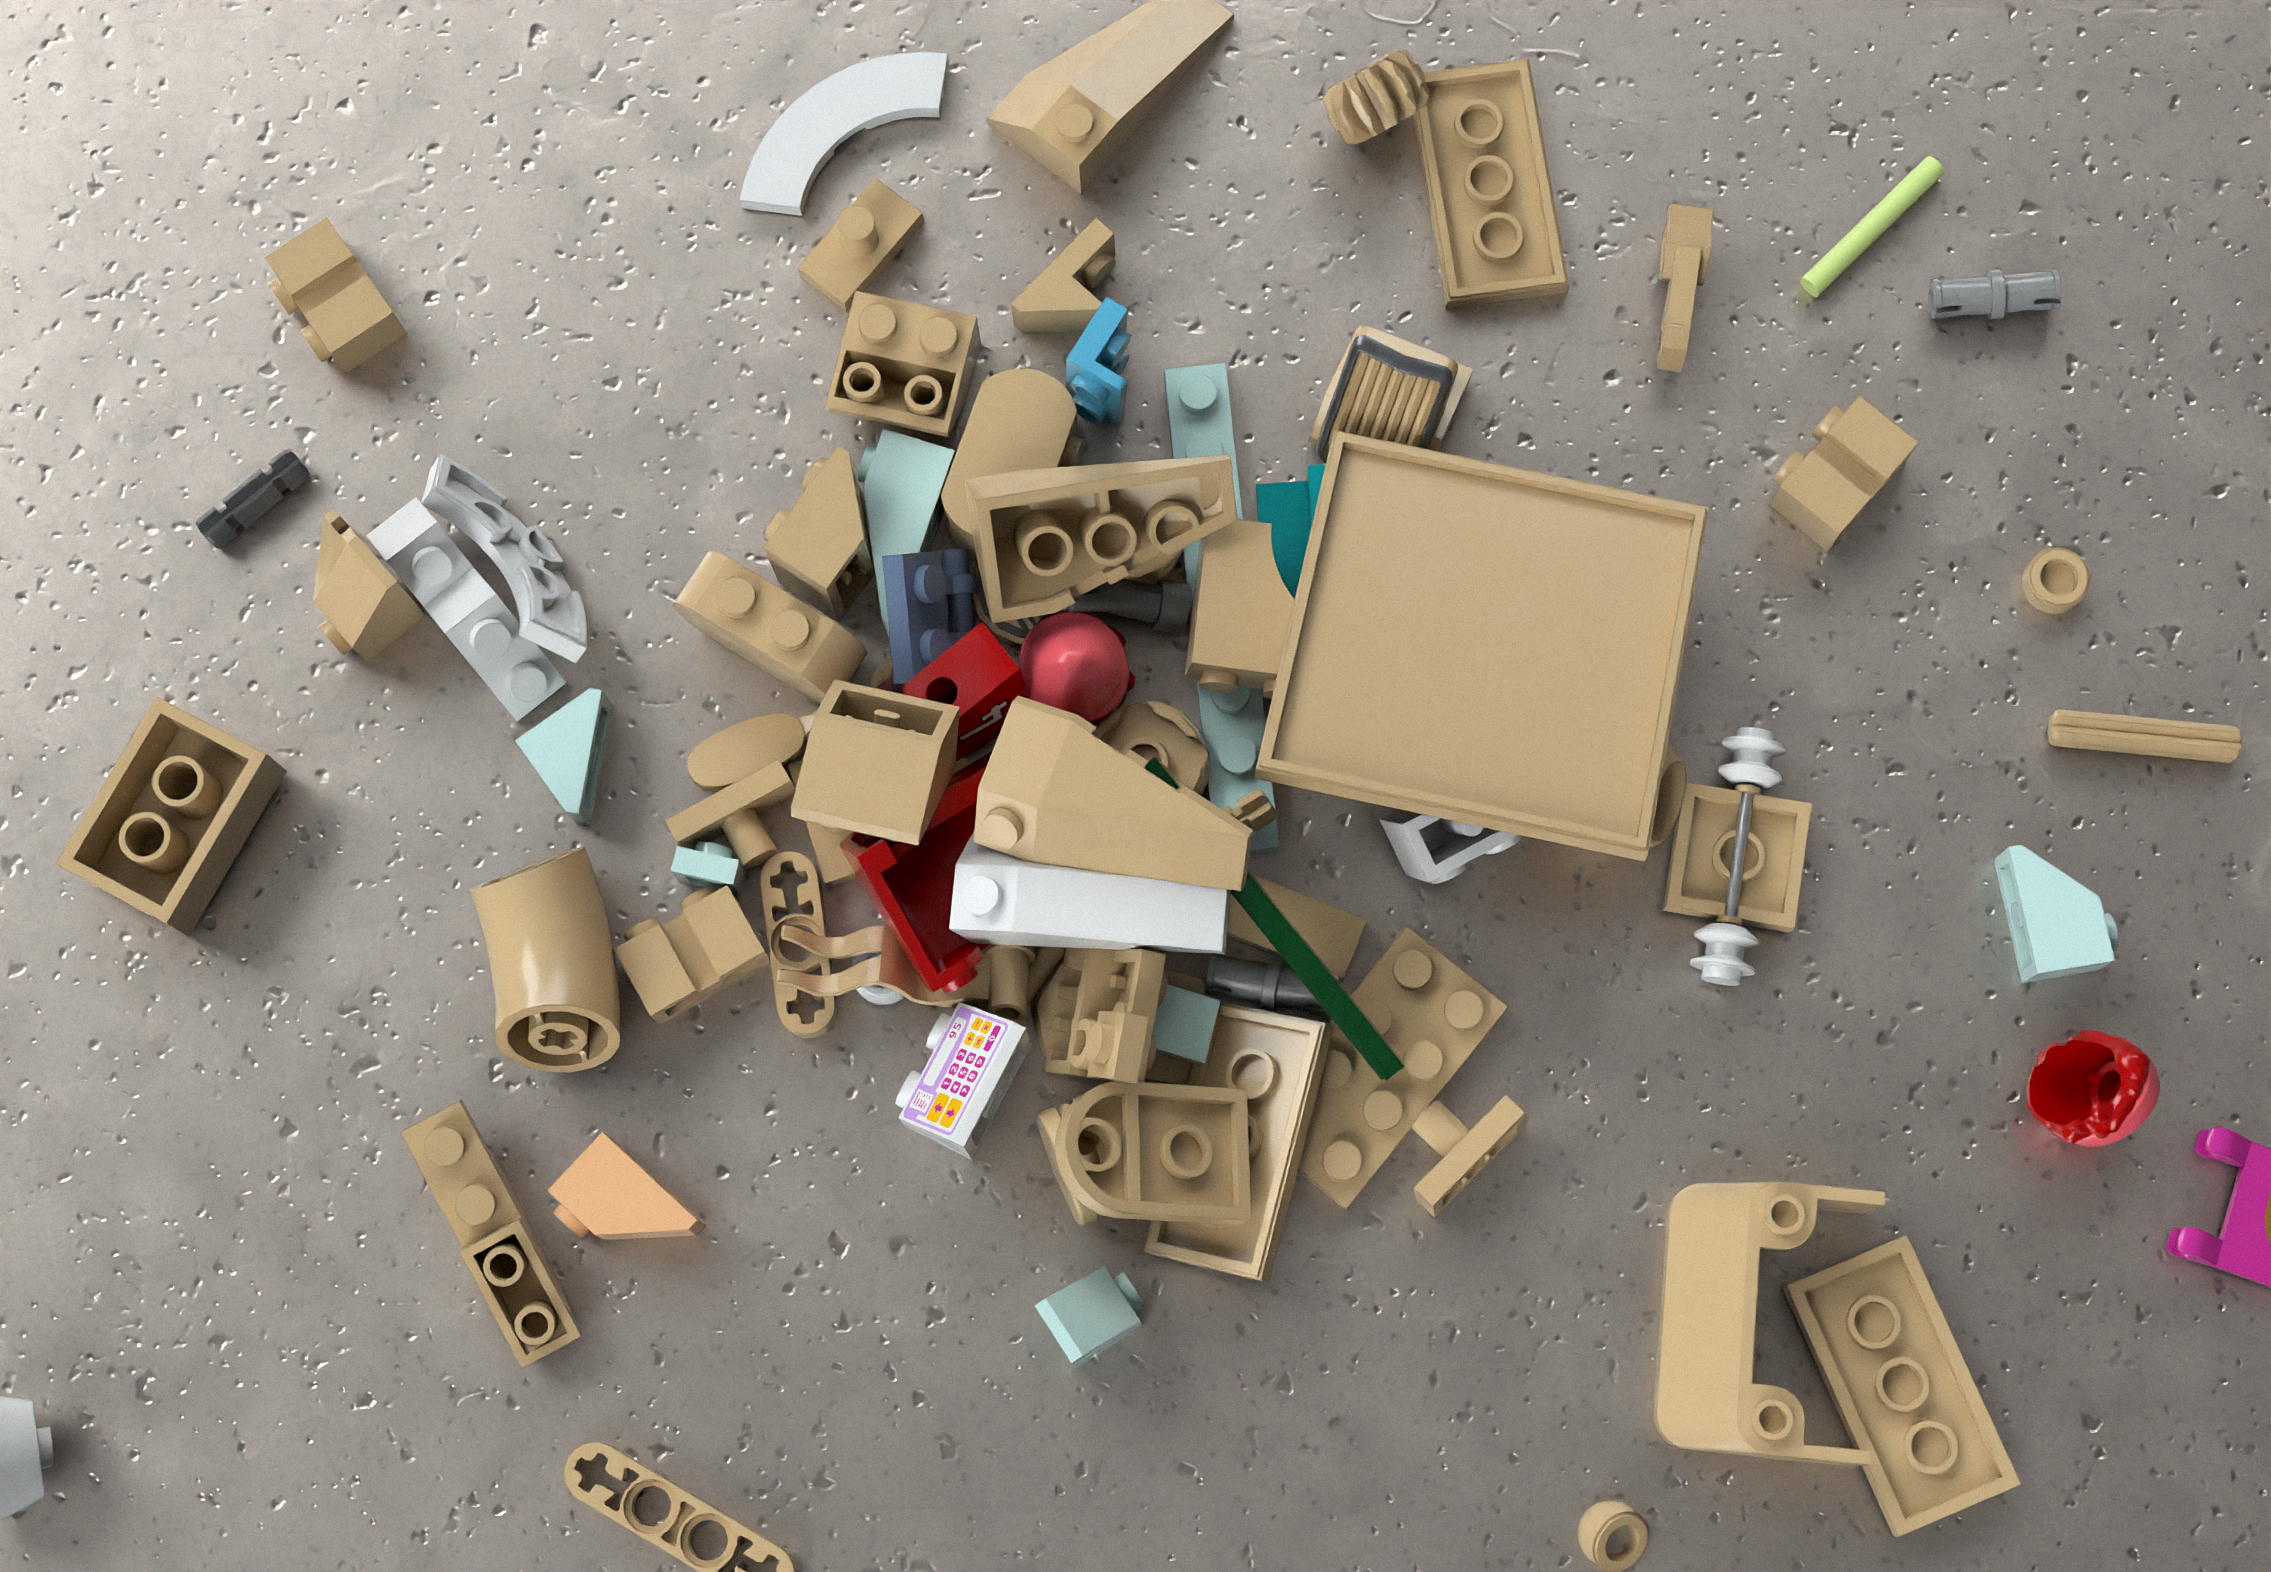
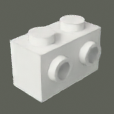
M1401 809L1379 819L1406 876L1431 882L1432 884L1442 883L1459 875L1467 868L1465 863L1485 852L1488 855L1495 854L1515 845L1521 840V835Z

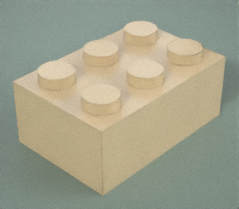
M156 696L56 862V865L179 932L190 936L287 770L266 753Z

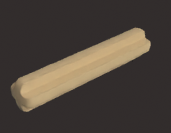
M2058 709L2050 715L2047 731L2048 742L2053 746L2231 763L2239 758L2242 747L2241 730L2236 726Z

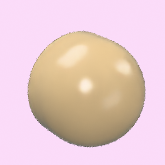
M1612 1500L1602 1501L1590 1507L1582 1516L1578 1527V1540L1583 1553L1605 1572H1620L1632 1566L1643 1554L1649 1537L1648 1525L1645 1519L1630 1506ZM1627 1525L1629 1531L1627 1546L1618 1553H1606V1543L1611 1533L1617 1528Z

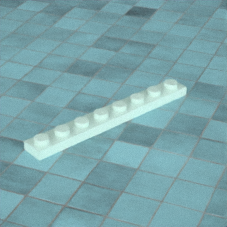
M1226 363L1164 369L1173 459L1229 455L1232 464L1237 519L1243 520ZM1200 540L1183 549L1186 584H1189L1191 587L1190 623ZM1196 680L1201 730L1210 753L1209 781L1207 783L1209 801L1220 809H1224L1227 806L1234 809L1239 806L1237 800L1254 790H1261L1266 794L1275 809L1272 782L1255 778L1256 765L1266 726L1262 689L1238 686L1235 692L1219 693L1200 688L1199 681ZM1276 818L1258 831L1251 828L1253 830L1250 854L1279 851Z

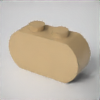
M1015 368L989 377L980 386L941 492V500L945 511V524L951 538L959 548H968V555L976 559L965 479L1027 469L1079 466L1085 447V437L1078 436L1076 406L1069 391L1053 376L1035 369Z
M715 551L707 552L673 603L675 610L703 634L820 704L833 680L849 682L868 653L865 646L836 621L728 556Z

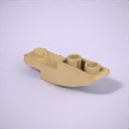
M461 1099L401 1131L400 1133L462 1247L459 1252L521 1368L581 1337L582 1333L547 1255L497 1156H492L463 1100Z

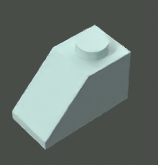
M2023 845L2010 846L1994 858L2022 984L2094 972L2115 961L2113 952L2118 948L2116 924L2110 913L2104 914L2101 899L2098 895Z
M1102 1266L1036 1304L1035 1307L1072 1365L1077 1369L1140 1327L1141 1321L1135 1314V1311L1145 1304L1124 1272L1112 1278L1105 1266Z

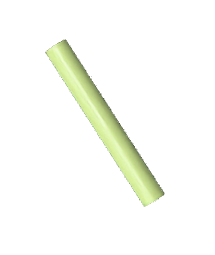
M1927 156L1800 279L1803 288L1810 295L1818 297L1945 173L1941 163L1935 158Z

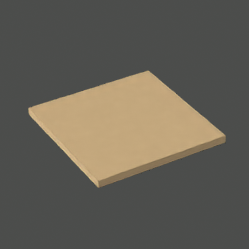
M1334 430L1256 765L1255 778L1645 862L1650 847L1709 507Z

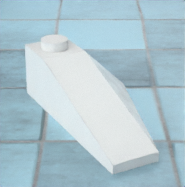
M973 832L955 866L949 929L977 944L1117 950L1144 949L1149 951L1225 954L1231 890L1032 863L974 843Z

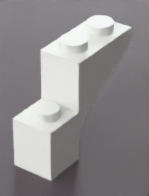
M416 497L366 535L516 721H519L567 683L536 643L519 636L520 623Z

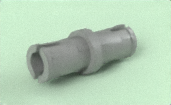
M2001 269L1987 270L1985 276L1960 279H1931L1928 294L1932 319L1984 314L1987 315L1988 319H2002L2005 313L2059 309L2061 306L2059 298H2062V284L2060 273L2057 269L2023 274H2003Z
M1216 953L1211 954L1205 981L1206 994L1230 996L1261 1003V1009L1274 1011L1275 1006L1309 1011L1310 1013L1330 1017L1292 968L1283 966V960L1270 958L1269 963H1263Z

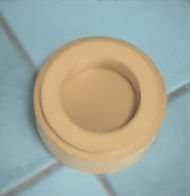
M2049 548L2040 552L2027 565L2022 575V589L2026 599L2036 609L2049 614H2061L2073 609L2085 597L2090 587V573L2086 563L2075 552L2065 548Z

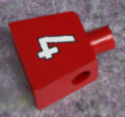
M983 622L959 639L910 679L902 688L904 695L960 707L956 762L999 736L1010 705L1017 696L1030 699L1020 668Z

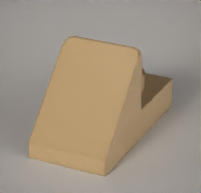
M1096 217L1011 303L1014 326L1022 333L1084 332L1102 304L1085 287L1088 285L1090 288H1095L1113 269L1115 265L1114 232Z

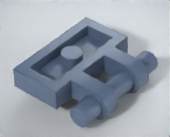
M968 548L943 550L945 574L943 572L941 551L882 556L894 684H906L975 627L972 592H978L976 573H970ZM945 595H947L950 632H949V630H948V619H947V608H946V597H945Z

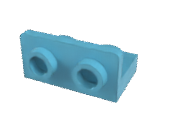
M1107 296L1066 358L1065 388L1074 400L1078 415L1094 424H1101L1105 420L1118 427L1124 418L1127 381L1120 375L1129 360L1130 355L1125 353V350L1130 342L1131 335L1126 332L1128 309Z

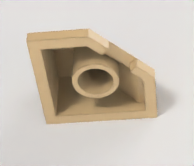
M334 508L323 516L313 602L327 619L318 627L342 655L353 648L368 664L426 615Z

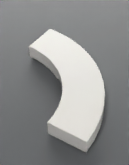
M909 52L873 58L832 74L810 88L786 109L764 136L752 158L744 179L740 196L742 208L802 216L807 196L817 175L834 155V149L851 135L863 128L869 130L894 120L914 117L940 118L949 66L948 53Z
M440 454L430 469L421 505L436 512L462 530L496 564L510 586L517 603L520 618L519 636L577 663L587 649V620L579 592L571 591L560 571L565 564L536 525L527 528L515 515L504 507L508 500L504 494L466 467Z

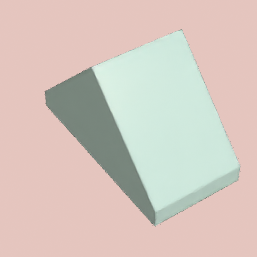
M587 689L515 740L567 814L577 825L589 827L613 706L603 690Z

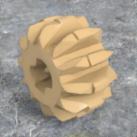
M1396 49L1329 87L1322 101L1329 113L1327 117L1335 132L1339 131L1346 144H1358L1413 115L1414 112L1425 106L1431 93L1425 82L1426 77L1418 62H1414L1408 50Z

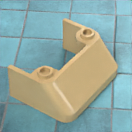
M1731 1182L1692 1184L1679 1191L1672 1198L1666 1215L1653 1412L1655 1427L1659 1435L1668 1444L1684 1450L1842 1466L1872 1465V1451L1804 1444L1805 1416L1798 1399L1782 1387L1752 1382L1760 1248L1772 1250L1795 1248L1803 1244L1813 1233L1816 1225L1817 1210L1864 1215L1885 1205L1886 1192L1791 1182Z

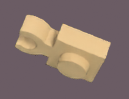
M1099 1011L1097 1021L1083 1018L1079 1021L1077 1030L1085 1032V1046L1080 1055L1072 1056V1066L1088 1070L1087 1077L1138 1084L1150 1017L1122 1011Z

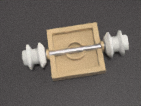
M1742 727L1737 729L1736 736L1726 737L1722 740V745L1734 752L1732 763L1719 766L1718 773L1735 786L1734 790L1686 782L1684 799L1675 825L1663 911L1715 920V923L1708 924L1694 932V937L1705 943L1706 947L1704 956L1691 959L1690 965L1702 970V980L1719 985H1740L1741 976L1755 974V969L1743 960L1745 950L1759 946V940L1746 928L1742 927V924L1789 933L1795 929L1812 803L1761 795V790L1782 781V774L1772 769L1771 764L1772 758L1782 756L1787 751L1783 744L1775 741V733L1766 729Z

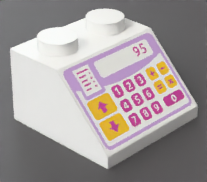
M959 1002L952 1016L943 1012L936 1021L926 1042V1047L933 1050V1053L922 1074L915 1070L910 1072L897 1096L895 1105L903 1108L898 1118L903 1126L972 1161L1032 1045L1025 1027Z

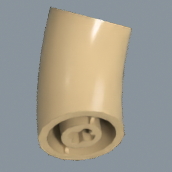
M585 846L530 864L469 890L478 915L491 966L496 1008V1045L505 1057L523 1067L544 1072L568 1073L594 1068L611 1059L620 1047L618 974L606 910Z

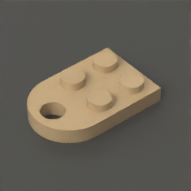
M1111 1081L1101 1084L1079 1096L1063 1114L1055 1139L1057 1165L1063 1181L1071 1193L1092 1211L1104 1216L1123 1219L1242 1225L1251 1221L1247 1090L1138 1082L1137 1084ZM1082 1130L1092 1131L1102 1140L1105 1154L1100 1165L1088 1162L1081 1155L1078 1139Z

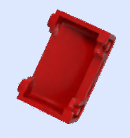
M992 751L953 773L919 846L904 842L887 841L881 837L859 832L851 833L840 843V848L926 988L931 992L942 988L944 993H948L971 982L978 975L975 966L983 959L981 950L991 945L971 942L950 930L949 925L955 866L975 829L978 786Z

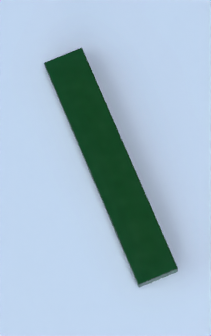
M1152 758L1144 768L1173 788L1178 789L1182 787L1160 759ZM1248 869L1244 888L1241 891L1231 890L1230 893L1379 1078L1387 1081L1405 1066L1404 1061Z

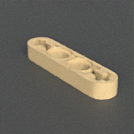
M600 1442L586 1443L576 1448L567 1459L564 1467V1481L569 1492L578 1500L698 1572H723V1569L737 1556L742 1536L752 1542V1546L743 1553L756 1562L764 1563L771 1556H774L779 1560L776 1572H797V1564L793 1556L784 1547L614 1446ZM602 1455H605L609 1459L605 1470L620 1481H627L630 1469L639 1475L624 1491L619 1510L610 1504L620 1494L619 1492L602 1484H596L590 1491L584 1487L588 1476L580 1468L585 1460L598 1461ZM648 1487L661 1488L668 1494L671 1501L669 1516L663 1523L657 1526L643 1524L635 1513L637 1496ZM706 1520L718 1522L727 1533L728 1544L720 1557L714 1560L700 1558L691 1546V1536L694 1529ZM741 1565L736 1566L734 1572H751Z

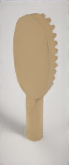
M816 711L799 718L786 713L756 716L735 723L709 736L695 746L688 755L686 765L690 778L697 787L704 791L716 793L778 759L782 766L786 767L792 760L797 759L804 743L808 741Z

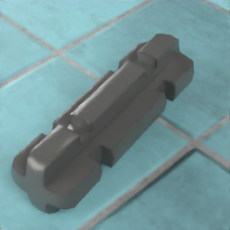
M289 449L282 450L268 462L271 466L270 469L265 473L261 469L256 471L221 499L224 505L217 510L213 506L197 519L196 526L211 545L216 548L225 546L238 535L235 531L236 528L242 524L246 529L284 498L281 493L287 487L293 491L308 479L310 473L307 467L294 452Z

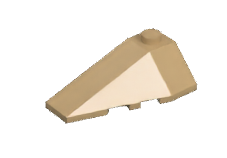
M1151 0L1026 74L987 118L988 124L1082 195L1234 20V14L1216 0Z
M1229 455L1027 469L965 479L973 542L992 623L1056 613L1074 604V598L1106 582H1109L1111 585L1129 576V570L1163 553L1170 555L1237 521L1232 464Z
M1017 696L1012 701L978 786L974 843L1032 863L1241 891L1244 888L1247 880L1253 830L1190 788L1185 786L1175 789L1144 769L1148 761L1134 751L1129 750L1125 755L1118 752L1094 736L1093 733L1097 727L1079 715L1022 696Z

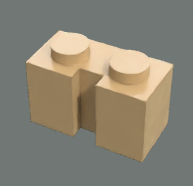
M327 217L264 257L277 278L268 283V286L289 315L298 309L302 311L310 325L300 332L321 362L333 356L344 373L347 374L407 334L394 312Z
M1860 395L1845 412L1838 406H1834L1812 433V436L1820 441L1819 444L1806 457L1796 450L1772 479L1780 487L1769 505L1827 552L1902 467L1919 443Z
M728 885L719 890H716L714 886H707L692 893L680 903L683 909L682 915L664 925H661L657 917L647 919L629 929L624 934L626 942L613 949L649 1015L659 1025L771 963L767 951Z

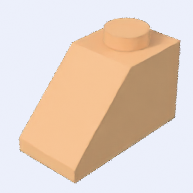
M604 1132L597 1136L547 1190L561 1203L553 1213L580 1238H583L589 1230L604 1240L698 1235L706 1227L682 1202L613 1138Z

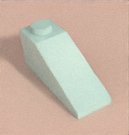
M883 428L877 447L868 445L863 454L858 472V481L864 482L863 490L881 617L887 637L890 638L882 556L931 551L944 514L941 492L954 460L955 450Z

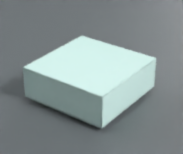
M1168 984L1165 998L1156 1011L1152 1034L1156 1040V1052L1195 1064H1205L1221 1000Z

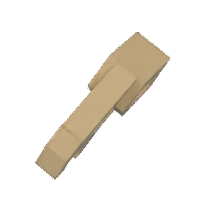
M1670 203L1662 235L1659 280L1669 281L1659 333L1658 343H1661L1657 359V369L1682 372L1691 331L1697 285L1702 286L1705 283L1712 248L1713 209Z

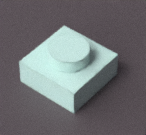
M703 841L697 842L695 850L677 846L670 870L680 883L701 888L714 886L716 890L728 885L734 895L742 896L747 876V870L743 869L740 860L733 859L734 850L719 844Z

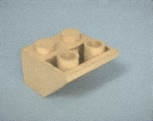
M855 291L825 405L826 411L949 437L967 400L981 345L977 316Z
M838 445L828 460L821 457L808 470L801 486L804 492L792 509L783 508L772 519L764 535L767 543L763 548L780 584L840 623L875 575V568L861 489L849 452Z
M834 679L813 718L791 806V817L815 822L825 827H837L881 837L887 841L904 842L919 846L955 771L960 707Z

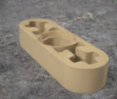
M785 851L772 856L765 863L760 874V887L776 1008L781 1022L791 1033L801 1038H816L825 1034L834 1025L838 1014L837 996L824 997L812 994L816 1001H825L824 1009L814 1012V1022L805 1024L799 1014H790L791 1006H796L801 1002L800 990L790 986L779 985L776 983L778 970H792L811 974L821 968L822 975L833 974L831 958L813 954L805 961L793 962L786 959L781 951V930L783 925L807 928L815 935L828 937L821 880L818 871L809 858L798 852ZM794 867L800 877H808L807 883L797 887L799 907L804 911L813 906L814 914L812 916L798 913L790 914L777 921L776 912L790 913L786 894L782 888H774V882L784 879L785 868Z

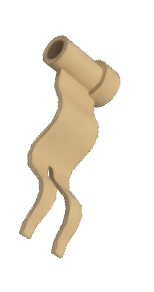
M782 926L781 939L793 942L814 954L826 958L845 959L864 953L881 954V956L866 959L841 973L831 975H810L792 970H778L776 983L779 985L790 986L809 994L824 997L839 996L862 986L880 985L889 987L912 1002L920 1004L946 1005L963 1001L988 1002V1013L1015 1023L1022 1021L1026 1017L1029 963L1036 960V946L991 944L981 950L983 959L975 966L978 971L976 978L952 992L944 993L942 988L931 992L926 988L888 926H869L841 937L820 936L797 927Z

